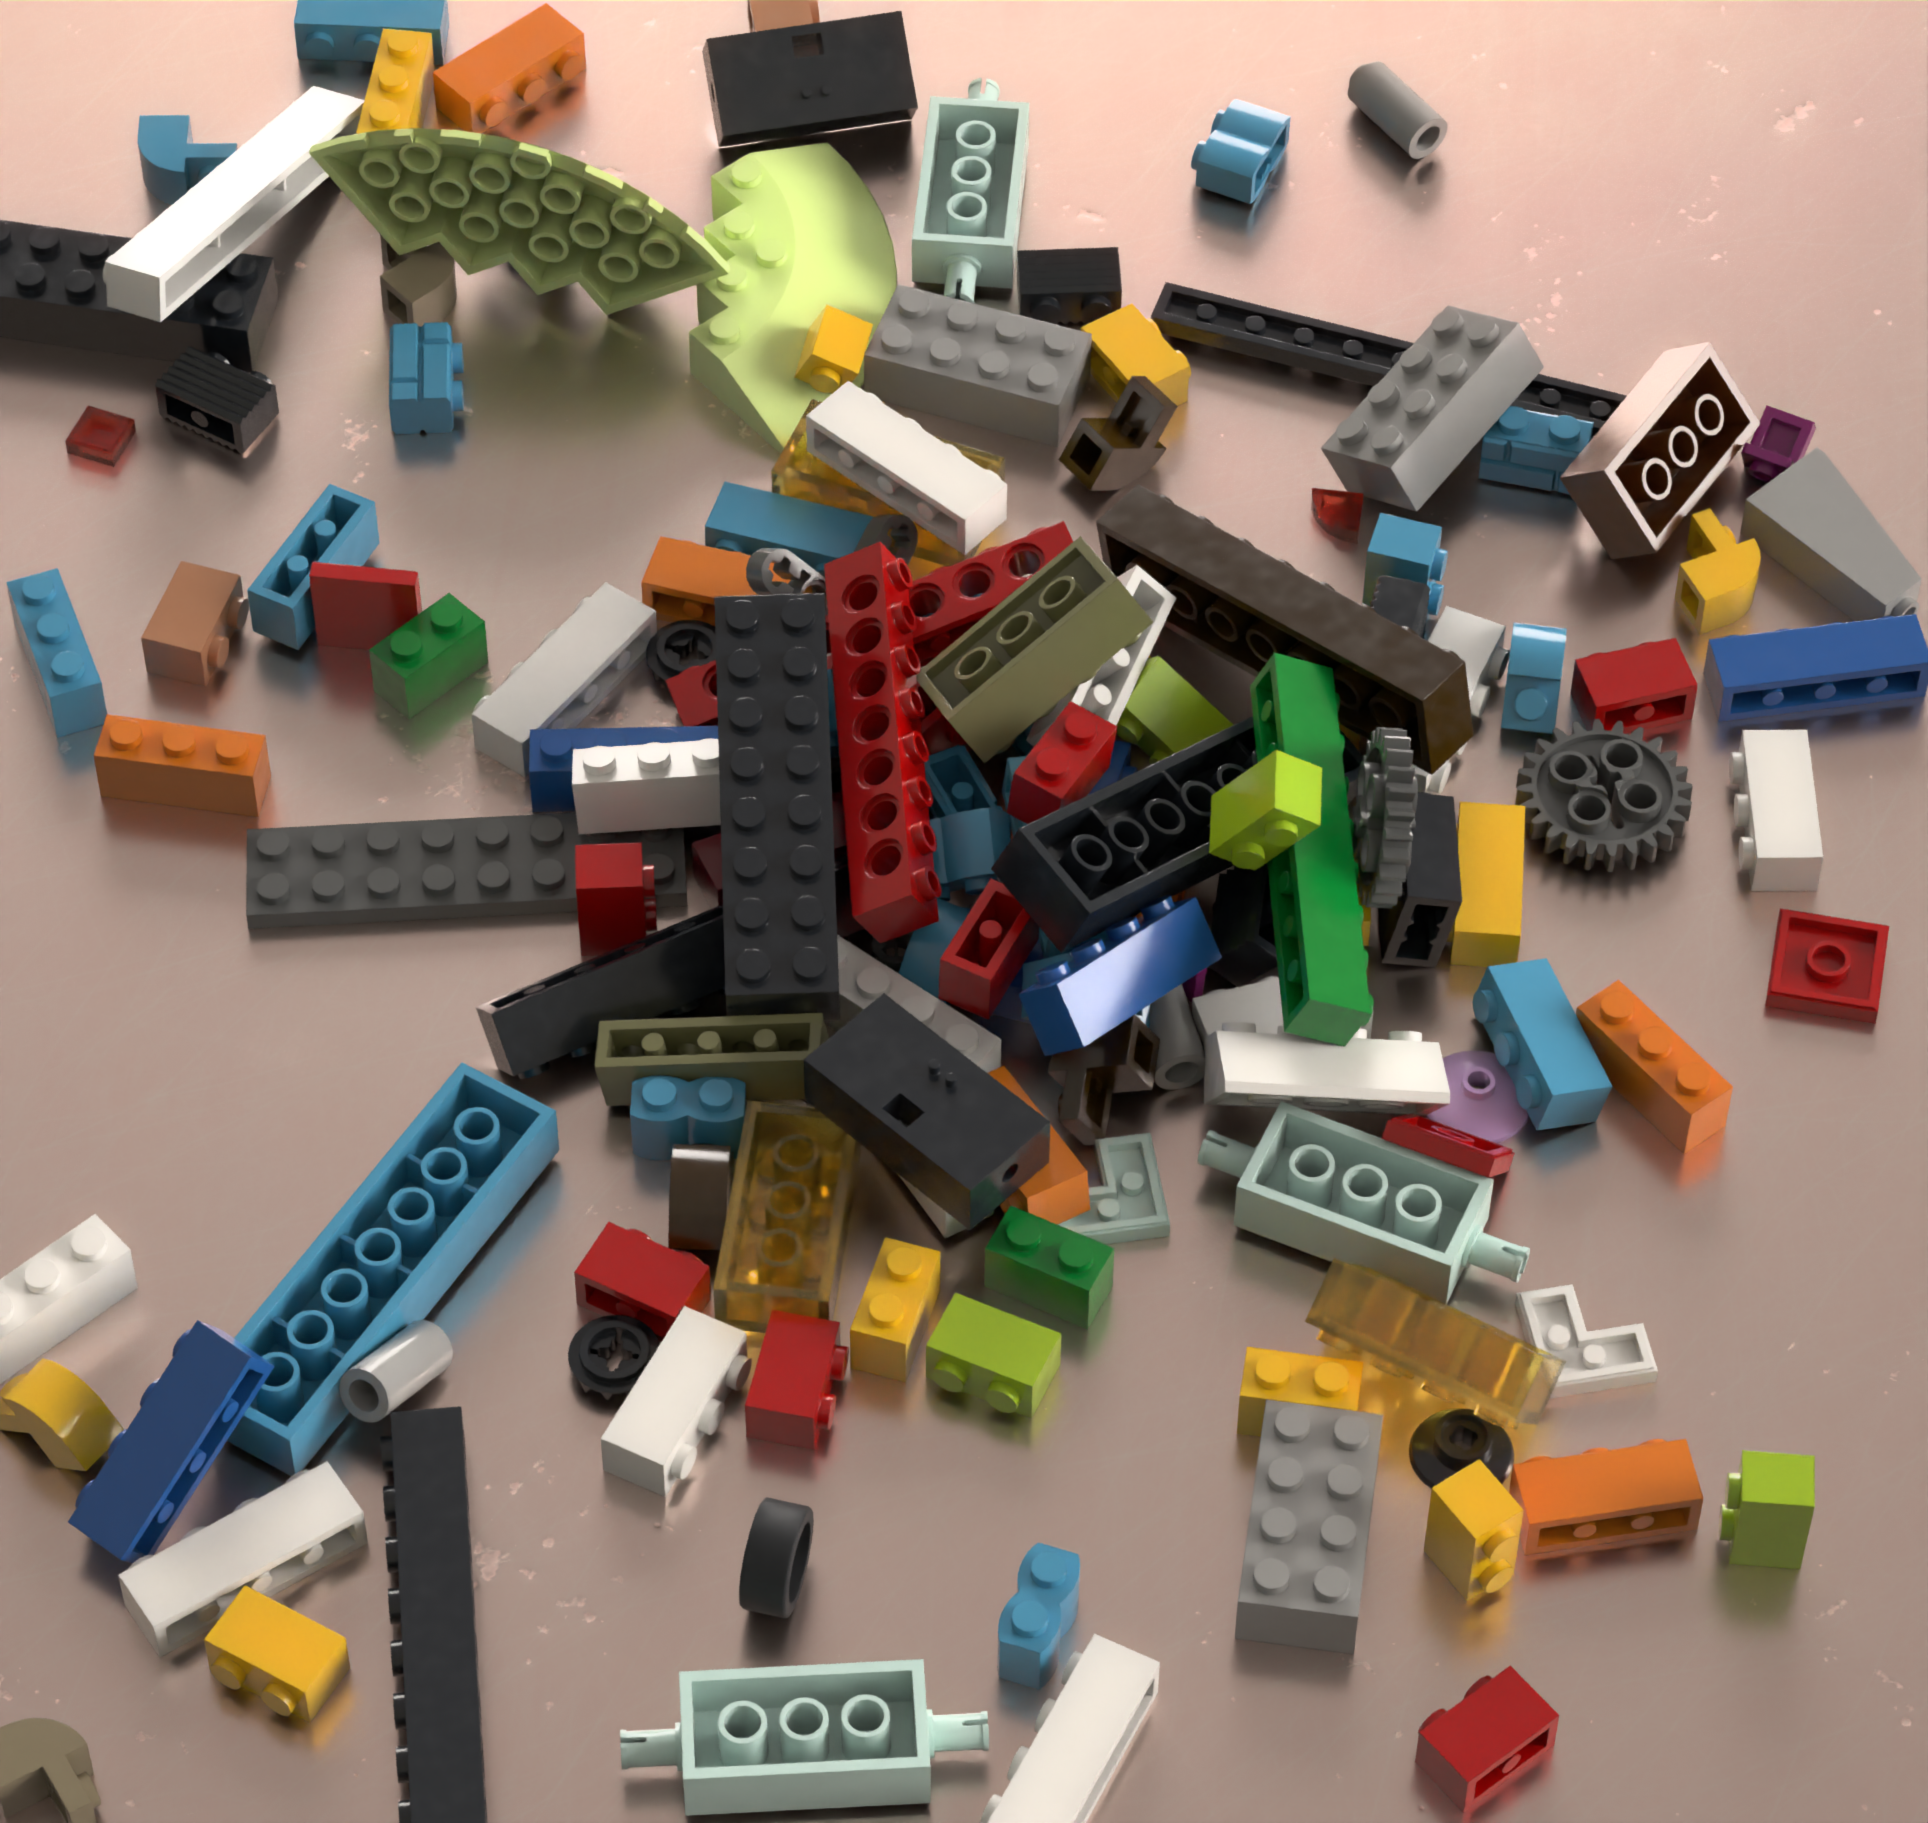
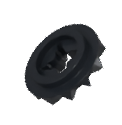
M681 620L659 629L649 640L646 649L647 666L651 668L655 681H665L679 675L689 667L702 666L716 660L715 626L698 620ZM697 647L698 659H692L689 664L681 665L680 657L686 658Z
M609 1315L594 1319L579 1329L570 1343L568 1361L571 1376L576 1377L580 1381L585 1393L590 1390L601 1392L606 1400L612 1394L626 1393L628 1395L658 1349L660 1342L653 1330L638 1319L623 1315ZM617 1343H621L624 1360L620 1361L618 1368H615L614 1371H609L606 1359L611 1357L612 1351H616Z

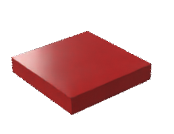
M312 562L309 580L318 645L369 650L422 612L419 575L416 571Z
M1780 908L1765 1006L1876 1024L1889 926Z
M1415 1113L1389 1119L1381 1138L1487 1178L1508 1172L1515 1154L1511 1148Z

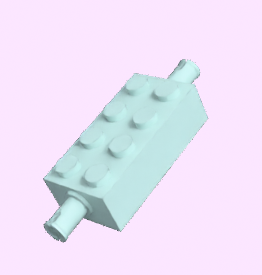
M982 78L975 79L969 84L968 99L930 96L912 235V282L945 284L943 296L961 299L970 303H975V286L1013 287L1029 147L1030 103L997 101L1000 89L997 83L991 79H986L985 93L981 94Z
M1282 1101L1255 1148L1219 1135L1213 1130L1208 1131L1206 1139L1202 1142L1198 1154V1164L1207 1165L1241 1178L1236 1188L1234 1226L1445 1305H1447L1464 1268L1468 1269L1471 1264L1510 1278L1511 1281L1516 1283L1519 1282L1521 1273L1525 1270L1530 1248L1521 1247L1483 1233L1489 1217L1494 1179L1394 1144L1380 1137Z
M924 1659L680 1671L681 1722H675V1729L620 1730L622 1770L635 1767L677 1765V1771H683L685 1816L931 1803L930 1758H934L935 1752L989 1751L987 1711H981V1713L933 1715L932 1709H927Z

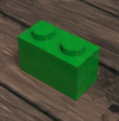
M447 593L369 649L374 691L410 720L489 663L485 621L452 594Z
M1010 1205L985 1247L984 1287L1088 1330L1113 1287L1114 1248Z

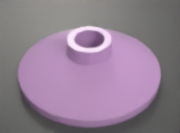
M1462 1051L1442 1058L1450 1089V1104L1425 1115L1426 1118L1494 1143H1500L1511 1138L1525 1126L1529 1115L1526 1109L1520 1106L1513 1081L1505 1067L1499 1064L1495 1054L1485 1051ZM1472 1086H1479L1484 1089H1475Z

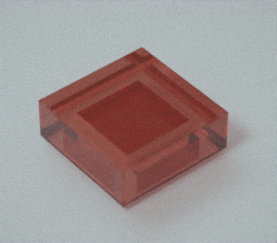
M88 405L65 440L67 453L114 467L136 433L135 420Z

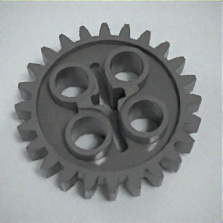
M1600 719L1594 720L1591 731H1585L1582 725L1575 721L1572 725L1571 735L1568 736L1560 729L1555 728L1552 732L1551 743L1539 738L1536 741L1535 753H1525L1523 768L1518 769L1515 805L1525 806V824H1531L1530 839L1546 837L1544 852L1547 854L1558 848L1564 849L1563 863L1568 864L1578 855L1584 857L1585 870H1590L1595 860H1603L1607 871L1613 872L1615 860L1622 859L1625 865L1632 870L1635 869L1637 855H1641L1645 860L1652 863L1655 861L1657 848L1669 852L1672 850L1673 838H1682L1685 822L1689 821L1692 805L1691 795L1693 786L1691 783L1686 782L1687 766H1676L1678 755L1676 750L1661 753L1662 738L1657 737L1647 743L1643 741L1644 728L1638 727L1628 735L1623 733L1622 721H1617L1612 731L1604 730Z
M1376 727V730L1371 732V741L1367 740L1366 755H1363L1358 770L1357 804L1353 806L1354 833L1352 847L1354 861L1357 862L1359 867L1357 884H1359L1358 897H1361V905H1365V907L1392 909L1393 905L1396 906L1398 896L1402 895V882H1406V875L1411 862L1412 830H1415L1416 827L1414 817L1418 799L1417 778L1414 776L1415 768H1411L1413 760V750H1410L1411 739L1407 737V730L1400 728Z

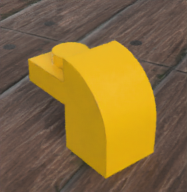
M1710 508L1692 514L1686 550L1693 559L1681 563L1679 566L1675 600L1699 635L1734 623L1748 612L1755 596L1761 556L1759 546L1754 538L1736 544L1731 529L1726 525L1722 526Z
M42 1358L28 1373L14 1377L0 1391V1430L30 1433L56 1468L87 1471L108 1450L116 1436L124 1431V1428L102 1399L82 1379L64 1366L48 1359Z

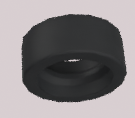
M768 1497L760 1503L749 1532L740 1574L739 1604L743 1609L781 1618H788L793 1612L804 1582L812 1544L814 1518L813 1511L809 1506Z

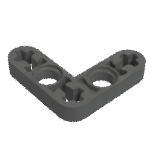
M879 514L868 523L854 552L881 541L896 559L902 558L908 565L918 543L916 526L909 517L903 514ZM889 529H892L891 537L895 540L894 547H890L892 539L887 535ZM761 548L752 554L746 567V578L749 586L756 594H803L807 587L812 586L816 593H824L825 616L828 615L825 577L794 553L784 548ZM770 563H775L773 571L778 576L791 581L788 584L786 582L772 581L774 574L769 570Z

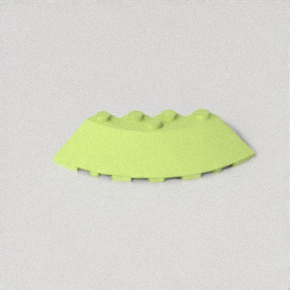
M409 128L377 130L342 136L312 145L309 150V154L399 256L440 242L468 276L509 262L537 295L578 282L602 311L608 315L727 275L730 272L731 266L702 236L681 218L647 194L609 173L575 158L537 145L495 135L460 130Z
M828 142L752 152L711 176L712 212L715 221L704 227V239L731 268L727 275L697 284L698 321L701 324L689 331L691 374L787 460L807 447L806 415L832 394L817 391L810 384L794 378L809 327L826 304L873 324L867 344L868 347L897 288V267L893 242L884 216L866 184L853 167ZM864 358L859 374L852 382L860 389L864 383Z

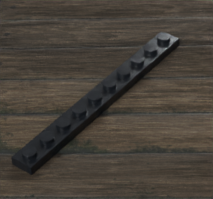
M1165 282L1151 315V319L1157 324L1161 334L1371 386L1378 384L1400 360L1404 351L1414 344ZM1538 374L1510 406L1556 416L1568 415L1575 419L1594 422L1593 438L1627 395Z

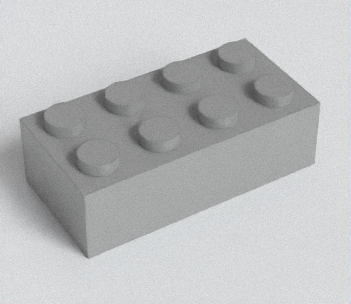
M898 284L864 354V391L875 394L883 402L1058 447L1090 378L1092 334Z
M1448 305L1433 319L1431 325L1416 342L1404 351L1400 360L1384 378L1371 388L1367 397L1351 415L1339 424L1335 433L1321 449L1347 492L1418 511L1544 366L1518 322Z
M1266 1399L1238 1595L1235 1639L1354 1654L1383 1414Z

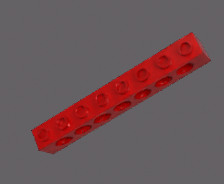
M1064 521L1049 527L1037 528L1027 536L999 547L987 548L977 556L952 566L937 568L927 576L913 581V586L908 589L909 601L917 622V628L912 633L914 649L918 655L921 667L931 662L988 614L1013 590L1018 589L1073 543ZM984 593L980 596L973 597L974 595ZM930 613H934V614H932V615H930V616L923 617L924 615H927V614H930ZM827 615L825 616L827 654L831 653L829 620ZM831 655L827 656V669H832ZM716 660L702 666L689 667L679 675L665 680L683 726H718Z
M880 541L824 564L852 914L853 918L879 943H883L939 922L937 898L941 896V885L934 871L933 852L937 850V840L930 826L929 807L933 804V796L925 775L924 763L929 759V752L926 742L922 737L920 720L925 715V709L917 688L916 675L920 673L921 665L914 649L912 633L917 628V622L909 601L908 589L913 586V579L906 562L902 558L896 559Z

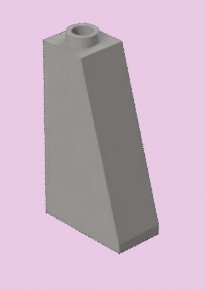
M1818 447L1746 499L1740 534L1748 540L1754 538L1759 549L1852 620L1863 621L1878 619L1884 616L1896 617L1917 614L1919 609L1917 599L1922 578L1832 461Z

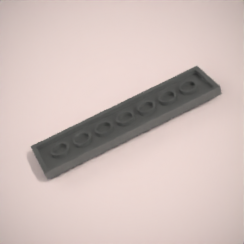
M576 812L247 829L246 917L248 929L578 912L575 845L642 842L643 865L654 864L656 907L688 906L684 828L579 835Z

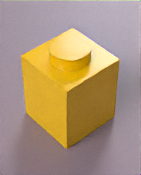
M826 304L809 327L794 378L810 384L817 391L832 394L847 381L852 383L859 374L873 324Z

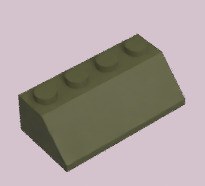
M1080 536L923 667L920 673L916 675L917 682L948 722L985 764L995 754L1007 750L1014 743L1016 737L1037 719L1049 715L1056 708L1058 702L1079 684L1091 680L1098 673L1100 667L1116 653L1134 644L1153 621L1114 573Z

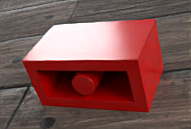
M1672 638L1658 642H1644L1635 647L1607 653L1599 652L1584 658L1575 659L1570 694L1587 731L1592 730L1595 719H1600L1604 730L1612 731L1617 721H1622L1623 733L1627 734L1632 733L1638 727H1642L1645 730L1691 720L1693 718L1698 684L1677 639Z
M1070 701L1014 772L1007 813L1026 824H1030L1086 797L1110 767L1118 726Z
M642 842L575 845L576 898L581 956H599L647 936V932L657 931L654 864L643 865Z
M990 879L940 958L938 998L988 1020L1039 939V926L1003 883Z
M611 1222L606 1224L574 1272L577 1305L601 1316L623 1315L638 1319L653 1330L659 1342L663 1341L684 1306L702 1313L711 1299L710 1266L704 1264L692 1253L674 1251L654 1242L647 1234L640 1230L625 1229Z
M778 1310L771 1311L745 1403L747 1438L815 1450L820 1428L829 1430L832 1425L836 1406V1395L830 1394L833 1381L844 1380L848 1365L849 1347L841 1346L840 1322Z
M1510 1665L1494 1678L1486 1675L1477 1680L1468 1689L1464 1699L1450 1710L1446 1711L1442 1708L1427 1717L1418 1730L1419 1736L1415 1763L1464 1813L1554 1746L1559 1714Z

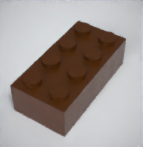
M1710 342L1666 350L1560 476V480L1611 559L1657 553L1758 428L1760 422Z

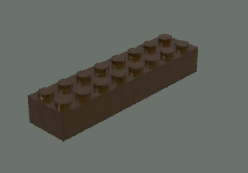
M1139 484L1096 521L1103 562L1116 577L1138 565L1176 597L1163 625L1255 677L1258 676L1274 653L1333 668L1335 692L1340 697L1339 723L1370 741L1371 732L1375 731L1376 727L1407 730V737L1411 739L1410 750H1413L1412 764L1431 775L1474 736L1466 664L1453 651L1442 649L1419 637L1411 628L1395 624L1377 614L1370 606L1358 604L1336 592L1329 584L1310 578L1297 571L1287 561L1273 558L1255 548L1248 540L1237 538L1216 527L1209 519L1203 516H1196L1177 506L1167 496L1157 495Z

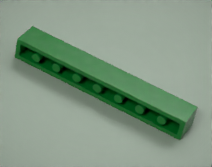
M1274 653L1250 685L1257 763L1275 750H1279L1322 767L1321 826L1267 862L1284 1032L1345 1047L1359 1028L1364 1027L1369 1022L1374 1002L1372 995L1368 992L1366 970L1369 957L1367 950L1363 946L1361 926L1364 912L1358 901L1357 880L1359 867L1357 862L1354 861L1352 837L1354 823L1349 818L1347 802L1349 779L1344 775L1342 757L1345 741L1344 736L1340 734L1338 720L1340 697L1335 692L1333 668Z

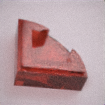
M1312 488L1311 510L1320 527L1337 539L1358 544L1364 493Z

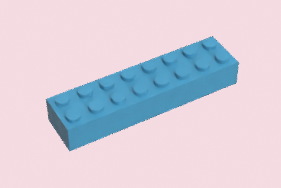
M463 1062L460 1063L234 1337V1339L275 1367L228 1438V1442L290 1476L305 1468L349 1413L339 1393L343 1374L414 1321L423 1320L558 1153L559 1139L556 1110Z

